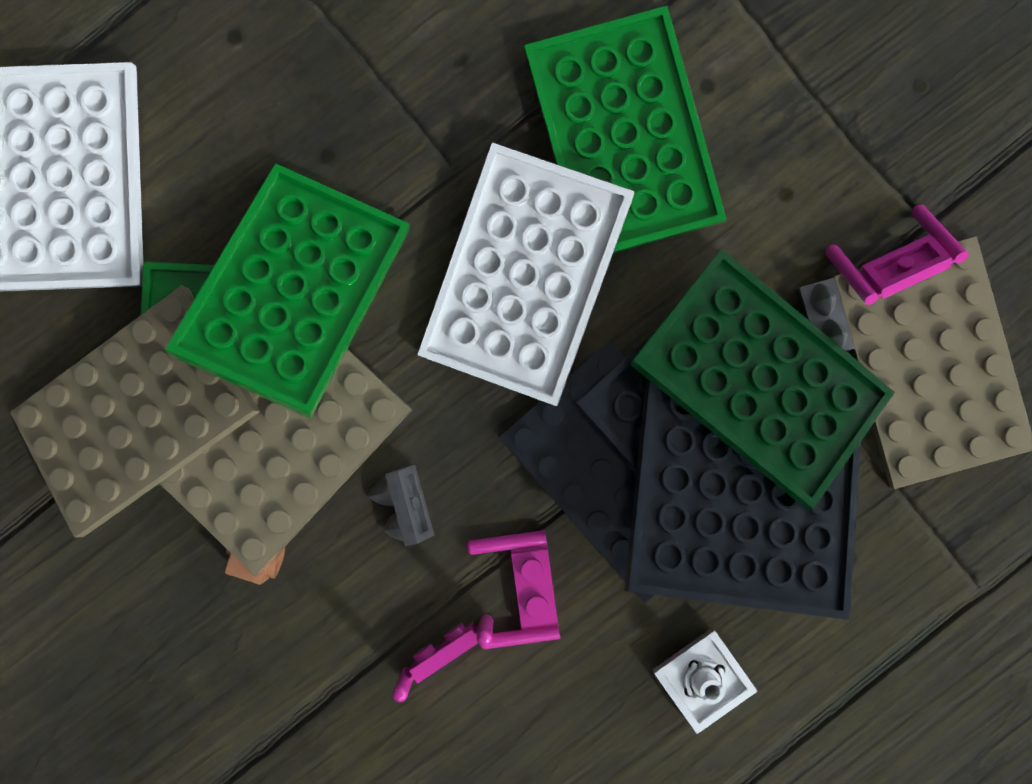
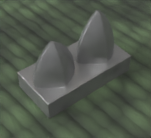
M835 277L797 288L796 291L803 316L845 351L855 349Z
M415 465L387 473L385 477L375 483L367 497L381 505L394 506L395 513L389 517L383 531L394 539L404 541L405 546L418 544L434 536Z

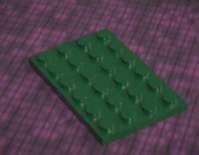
M720 249L629 363L806 510L814 509L895 393V391L723 249Z

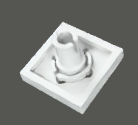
M713 628L653 669L660 683L697 734L757 692L752 682ZM692 660L698 661V667L696 663H692L689 668V662ZM721 664L724 666V670L718 667L719 673H717L714 668L716 665ZM685 688H687L688 695L684 693Z

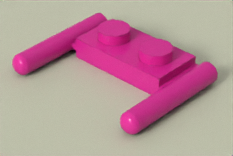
M916 205L912 209L911 214L929 235L862 265V270L860 271L857 270L837 245L827 247L825 254L866 305L875 303L878 297L884 299L951 268V264L954 262L959 264L968 258L969 253L924 205Z
M545 530L469 540L466 544V550L470 555L511 550L522 628L520 630L492 633L490 644L486 646L480 645L481 648L492 649L560 639Z
M485 614L480 617L477 626L474 622L466 627L460 623L444 635L446 639L435 648L432 644H428L413 655L415 661L412 662L411 668L405 667L400 672L392 692L393 699L397 702L405 701L414 679L418 684L479 643L482 646L490 644L493 633V618Z

